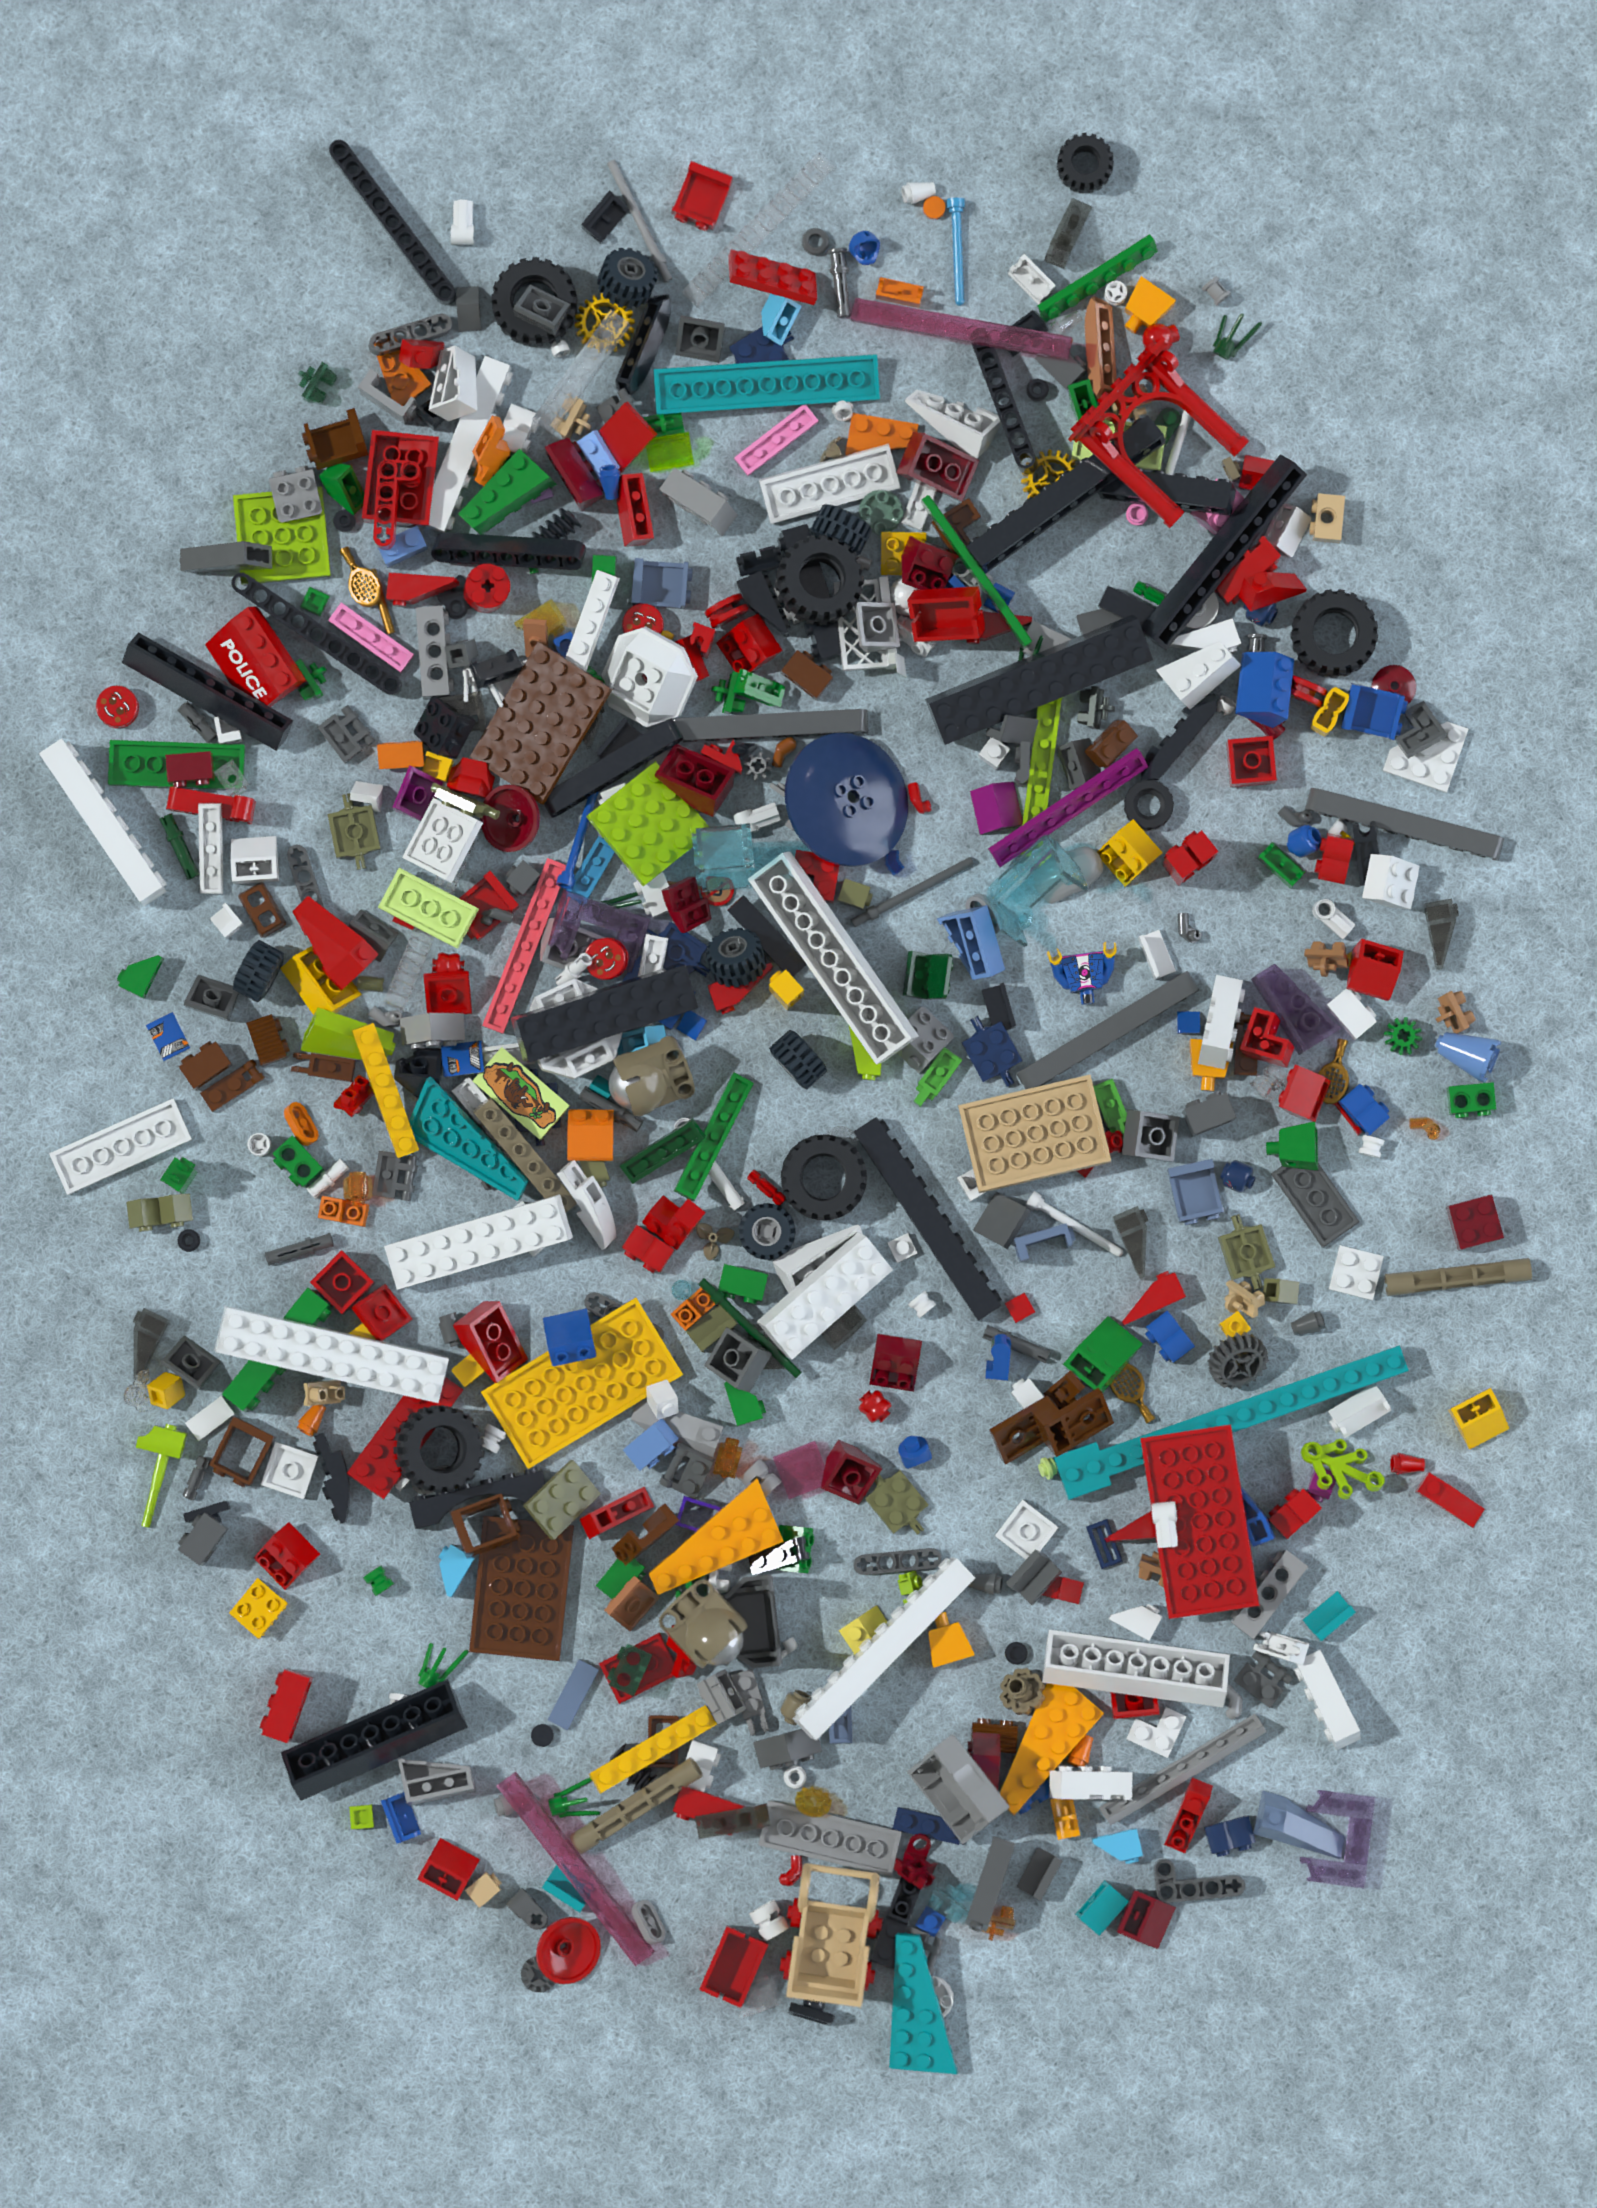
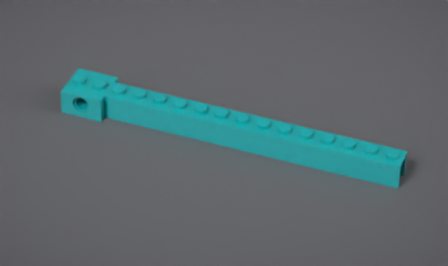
M1399 1345L1099 1450L1098 1444L1095 1442L1063 1453L1058 1457L1055 1456L1053 1459L1067 1499L1070 1500L1110 1486L1112 1484L1109 1476L1144 1464L1140 1438L1231 1424L1232 1433L1409 1370Z

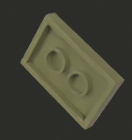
M570 1460L523 1507L551 1540H555L601 1493L575 1461Z

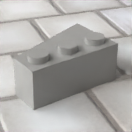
M674 468L659 488L661 493L686 512H690L701 519L700 522L712 526L723 537L738 516L727 502L729 498L719 491L715 494L710 490L711 487L702 480L699 483L693 480L694 476L683 469L681 472Z
M398 1758L406 1803L409 1806L476 1792L472 1769L469 1766Z

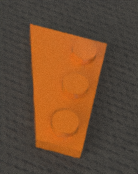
M387 336L388 339L386 342L379 343V341H377L374 346H379V348L382 349L384 343L390 342L389 336ZM400 350L377 356L391 399L401 406H405L411 396L416 398L432 386L419 368H409L399 361Z
M853 413L845 455L889 444L891 451L905 449L912 433L918 431L919 424Z

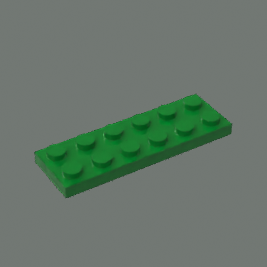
M110 740L108 785L170 788L173 787V784L170 785L167 782L165 755L211 751L213 754L215 781H209V785L196 786V782L187 783V787L182 788L244 790L245 745Z

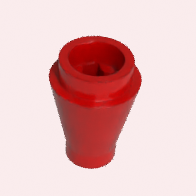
M1399 1452L1391 1456L1390 1470L1397 1475L1423 1472L1425 1469L1424 1458Z

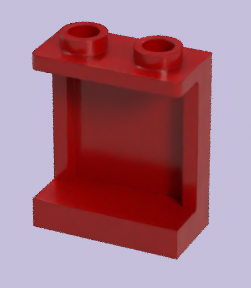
M691 161L683 186L671 210L672 215H675L674 219L682 223H687V220L693 222L695 227L702 231L714 230L732 185L733 177Z
M491 871L487 872L482 880L459 898L479 909L466 933L471 940L474 937L478 941L481 940L502 922L493 919L490 926L482 924L480 919L484 910L500 908L513 913L520 907Z

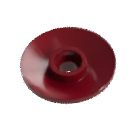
M1385 666L1375 674L1372 680V688L1402 694L1405 696L1404 701H1408V704L1415 696V678L1408 669L1402 666ZM1392 682H1396L1399 685L1397 690L1391 688Z

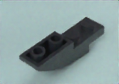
M321 1433L314 1436L316 1441L313 1442V1446L317 1455L322 1454L325 1462L321 1464L326 1476L331 1475V1479L324 1481L325 1487L322 1488L326 1500L331 1499L334 1508H331V1512L335 1521L339 1520L343 1524L347 1522L350 1507L349 1475H347V1466L342 1451L339 1450L332 1453L325 1434Z
M902 1876L869 1960L890 1969L895 1960L896 1934L905 1933L921 1890Z

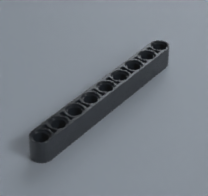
M343 140L333 141L330 144L329 153L334 163L436 300L442 305L452 304L455 301L456 292L451 282L349 145ZM342 147L346 150L342 156L334 155V151L337 148ZM352 165L359 167L358 172L355 174L347 172V169ZM370 183L372 185L371 190L368 192L361 191L362 184ZM376 201L385 202L384 208L380 210L375 209L373 206ZM395 218L399 222L395 227L387 226V221ZM404 236L412 238L408 245H402L400 239ZM416 254H423L425 256L421 263L413 261ZM431 271L438 273V277L433 281L426 278L427 274ZM448 289L451 291V295L448 298H441L439 296L440 292Z
M238 573L232 578L231 585L236 592L388 695H396L401 691L402 682L396 675L245 573ZM241 577H246L248 586L240 590L237 587V580ZM264 590L267 593V598L264 602L256 600L255 594L257 591ZM279 602H282L286 607L282 615H276L274 612V606ZM297 615H301L304 618V624L300 628L294 627L292 623L293 618ZM315 628H320L323 632L322 638L318 641L313 640L311 637V632ZM339 641L341 643V650L338 653L330 651L331 642ZM353 653H357L360 656V662L356 666H351L348 662L349 656ZM371 666H376L379 670L378 676L374 679H370L367 676V669ZM388 679H395L397 681V688L394 691L386 689L385 683Z

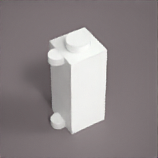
M1374 1383L1329 1410L1328 1412L1332 1418L1329 1423L1334 1432L1337 1433L1339 1431L1345 1439L1390 1412L1391 1407Z

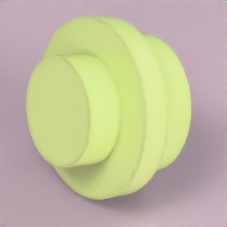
M1046 1457L1041 1458L1040 1464H1038L1039 1472L1042 1477L1050 1480L1054 1475H1057L1056 1464L1051 1457L1048 1459Z

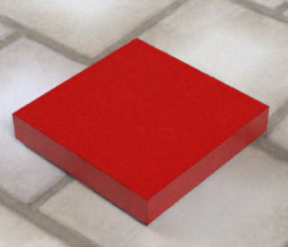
M469 971L424 973L427 1013L472 1014Z
M386 1284L351 1307L374 1339L378 1341L385 1340L413 1320Z

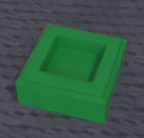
M309 587L300 608L321 617L330 596Z

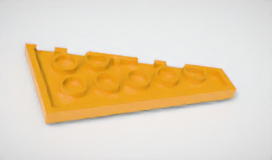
M756 1478L747 1488L735 1496L730 1503L718 1511L688 1540H685L680 1547L649 1572L657 1595L783 1542L758 1479Z
M1050 1683L1045 1685V1689L1042 1692L1045 1699L1041 1703L1040 1708L1035 1709L1000 1792L1001 1797L1009 1806L1007 1810L1013 1816L1050 1776V1770L1054 1771L1104 1715L1097 1706L1075 1687Z

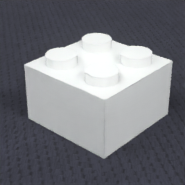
M1371 854L1362 898L1390 908L1411 910L1420 866L1394 856Z

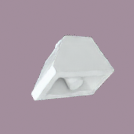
M1147 1604L1146 1608L1138 1606L1112 1614L1108 1619L1150 1641L1162 1616L1158 1615L1160 1610Z

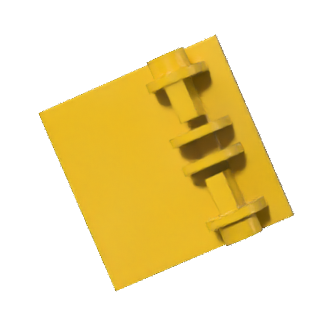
M881 532V575H902L901 556L909 536L926 541V532Z
M257 1578L229 1614L255 1637L260 1639L261 1636L265 1635L264 1633L270 1625H273V1622L278 1619L279 1614L287 1608L288 1602L279 1597Z

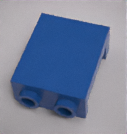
M1351 683L1349 700L1345 707L1341 728L1394 740L1395 735L1400 736L1402 723L1399 722L1401 714H1405L1408 701H1404L1405 696L1402 694Z
M587 1308L543 1318L547 1347L553 1367L596 1357Z

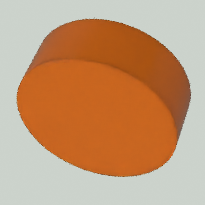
M937 196L927 198L923 205L925 216L932 220L941 218L945 213L944 201Z

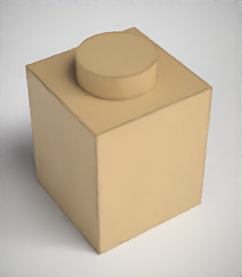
M486 1872L465 1891L480 1908L501 1890L499 1885L502 1883L494 1873L489 1875Z

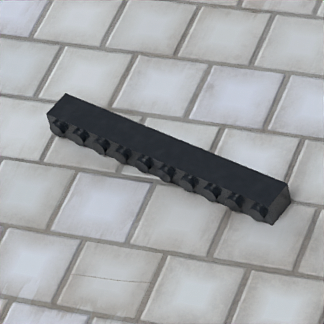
M1148 415L1137 419L1125 432L1123 431L1124 448L1134 465L1166 443L1164 434ZM1094 454L1089 458H1083L1074 469L1065 471L1056 482L1046 485L1041 490V493L1035 497L1028 498L1023 503V506L1017 510L1010 511L1005 516V519L999 523L992 524L987 529V532L980 537L973 538L966 547L986 574L1118 477Z
M1281 454L1277 457L1141 628L1144 635L1164 650L1170 647L1304 480L1307 474L1294 461Z
M877 1117L873 1118L855 1130V1136L977 1321H980L1001 1307L999 1303L1002 1300L995 1289L991 1291L988 1287V1277L983 1270L978 1271L974 1264L977 1261L970 1251L966 1253L961 1246L964 1244L963 1239L958 1232L955 1234L949 1227L952 1223L945 1213L941 1215L937 1207L940 1205L933 1194L928 1196L924 1190L927 1187L921 1176H915L912 1171L915 1167L908 1156L903 1158L899 1152L902 1147L897 1139L891 1140L887 1134L890 1129L883 1119L879 1121Z

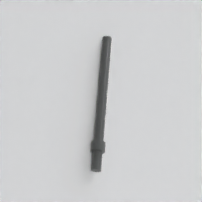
M971 857L877 906H870L866 909V912L851 919L853 926L857 927L870 919L873 921L880 917L879 914L974 865Z

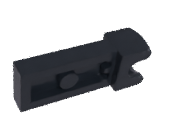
M1375 821L1370 822V830L1368 832H1362L1358 823L1353 824L1360 886L1365 885L1371 854L1379 855Z

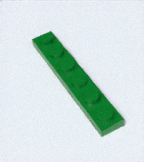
M1150 234L1037 305L1044 322L1047 323L1051 319H1056L1062 312L1076 306L1084 298L1095 294L1106 284L1115 281L1117 277L1133 270L1139 263L1153 257L1158 252L1153 237Z
M735 1072L732 1073L703 1131L706 1137L697 1143L673 1190L674 1192L691 1201H695L754 1084L753 1082Z

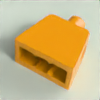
M1141 276L1125 307L1124 312L1131 317L1124 327L1135 334L1141 325L1147 328L1156 324L1173 308L1176 300Z
M1190 1039L1192 1077H1202L1201 1091L1213 1092L1215 1079L1225 1078L1229 1062L1226 1061L1225 1069L1198 1064L1203 1040ZM1230 1042L1229 1048L1233 1049L1234 1042Z
M946 1611L942 1612L934 1620L936 1629L928 1631L933 1668L975 1655L959 1622L949 1624Z

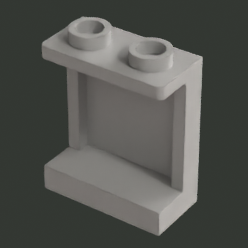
M370 369L358 386L360 394L403 424H406L407 421L412 422L417 415L416 409L418 406L415 398L411 396L405 406H401L376 389L381 380L378 373Z

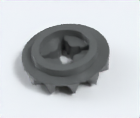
M536 1956L524 1963L521 1969V1980L527 1989L541 1993L548 1991L554 1986L555 1982L549 1980L546 1976H544L546 1982L540 1978L533 1982L531 1981L535 1975L531 1967L540 1970Z

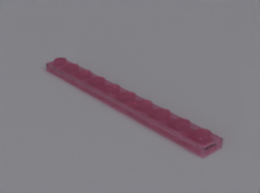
M855 298L850 318L852 322L1066 361H1068L1073 338L1070 336Z
M515 1771L498 1783L496 1787L635 1967L653 1955L655 1952L653 1948L644 1940L637 1927L518 1773Z

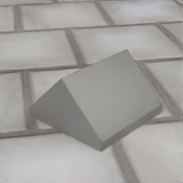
M856 602L855 612L860 648L866 653L899 648L900 642L895 603Z

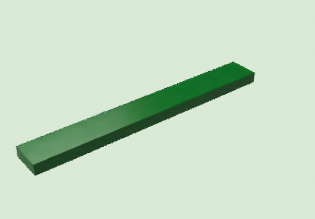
M930 495L924 497L921 500L923 507L1023 648L1029 647L1032 643L1030 636Z

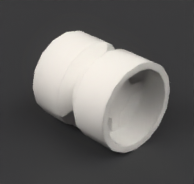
M774 1899L749 1913L754 1924L760 1926L758 1931L764 1942L790 1928L784 1916H779L780 1909Z

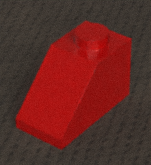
M402 339L399 361L409 368H434L438 366L440 352L444 349L445 343Z

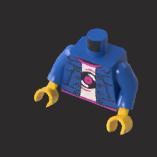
M1104 942L1103 951L1062 956L1058 948H1056L1057 955L1055 957H1051L1050 952L1047 951L1053 976L1062 988L1069 990L1070 993L1080 992L1081 1005L1095 1003L1093 990L1102 989V985L1108 983L1114 970L1115 954L1117 952L1116 943L1114 942L1112 949H1107L1106 942Z

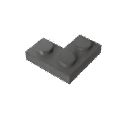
M1422 701L1406 710L1405 717L1413 729L1397 737L1396 742L1409 759L1447 738V735L1428 706Z

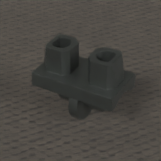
M1091 686V689L1080 691V702L1089 704V711H1079L1077 722L1092 729L1100 730L1101 720H1107L1108 712H1115V707L1109 705L1110 698L1104 697V690L1098 686Z

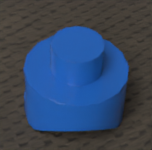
M864 230L855 234L849 243L851 255L862 265H870L876 262L880 249V240L870 231Z
M908 1436L899 1445L898 1452L903 1465L907 1469L932 1459L928 1443L923 1437Z

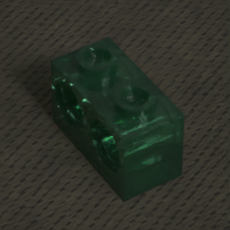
M629 1643L626 1647L621 1646L616 1657L620 1660L617 1668H611L607 1677L610 1680L609 1686L634 1697L653 1654ZM630 1652L639 1654L640 1661L637 1665L628 1663L627 1656ZM619 1674H629L631 1678L629 1685L622 1686L618 1683Z

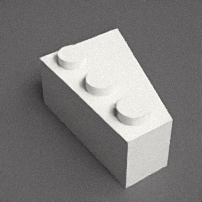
M455 345L441 350L429 411L447 421L477 411L475 356Z
M1219 641L1163 666L1156 671L1177 697L1191 709L1235 672L1241 664Z
M1059 1766V1771L1050 1770L1049 1798L1132 1800V1772L1112 1771L1111 1766H1098V1771H1092V1766H1078V1771H1072V1766Z

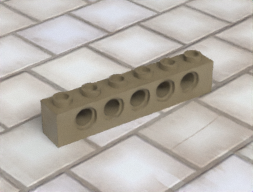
M490 1097L472 1111L544 1198L560 1194L566 1213L577 1204L568 1190Z

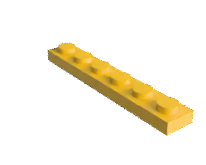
M374 1023L353 1029L352 1033L396 1157L400 1158L419 1151Z
M704 1705L588 1775L601 1794L716 1726L717 1723L707 1706Z

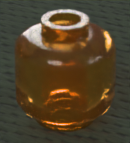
M366 1172L348 1173V1176L343 1180L344 1199L350 1201L353 1206L365 1205V1201L372 1198V1179L366 1175Z

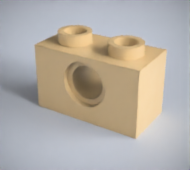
M1318 493L1317 498L1312 499L1311 513H1315V521L1310 522L1309 535H1313V541L1340 544L1345 496ZM1324 513L1330 514L1333 521L1326 524L1322 522L1321 515Z

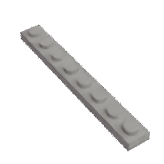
M1253 1714L1132 1787V1800L1112 1799L1099 1808L1111 1826L1154 1799L1159 1798L1172 1788L1179 1786L1192 1776L1199 1774L1212 1764L1217 1763L1232 1752L1237 1751L1250 1741L1257 1739L1267 1731L1256 1714Z

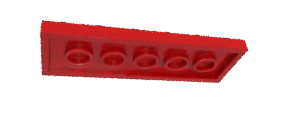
M444 1377L438 1403L403 1395L348 1470L347 1475L384 1500L402 1476L400 1473L402 1470L400 1467H397L395 1462L398 1459L397 1454H394L393 1447H397V1441L394 1439L396 1434H399L401 1431L399 1427L402 1422H406L408 1420L407 1417L411 1413H416L418 1409L436 1405L452 1407L464 1389L447 1377ZM436 1428L429 1430L424 1435L421 1441L420 1450Z

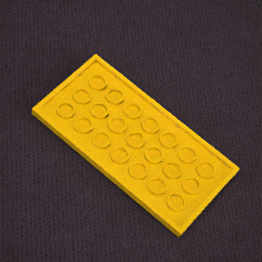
M636 1297L590 1325L596 1351L595 1358L553 1367L549 1351L510 1373L498 1383H494L481 1391L527 1469H530L647 1397L646 1386L668 1380L671 1383L683 1375Z

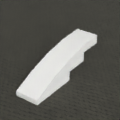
M470 1077L466 1078L452 1090L453 1094L498 1148L514 1162L472 1112L487 1098Z

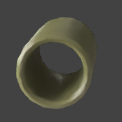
M359 975L357 990L383 992L384 978Z

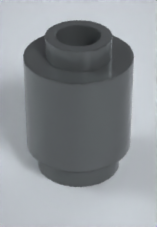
M456 1312L439 1317L440 1323L438 1325L444 1343L450 1344V1347L462 1344L453 1327V1324L460 1319V1317H457Z

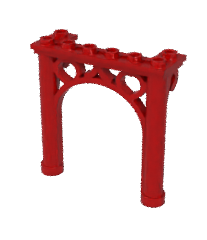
M1162 337L1157 343L1153 340L1136 358L1139 361L1136 366L1132 363L1123 372L1126 375L1123 380L1119 377L1110 386L1113 389L1110 394L1105 391L1097 400L1100 403L1097 408L1092 405L1070 429L1073 431V434L1068 440L1070 442L1074 440L1076 443L1079 440L1164 520L1163 523L1170 529L1185 512L1129 459L1123 444V430L1130 413L1146 402L1168 401L1184 409L1234 457L1247 445L1249 440L1234 430L1183 381L1175 370L1179 366L1178 359L1173 353L1163 350L1167 344L1164 342L1166 339ZM1142 379L1149 380L1152 383V393L1141 391L1139 382ZM1130 384H1132L1131 389L1135 395L1134 397H1126L1122 394ZM1160 385L1168 392H1159ZM1113 403L1116 404L1118 409L1117 415L1110 412L1105 413ZM1104 420L1111 421L1114 424L1115 433L1103 422ZM1114 440L1115 447L1112 445L1110 441Z

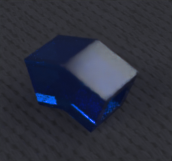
M891 850L885 855V866L893 877L905 869L899 860V850Z

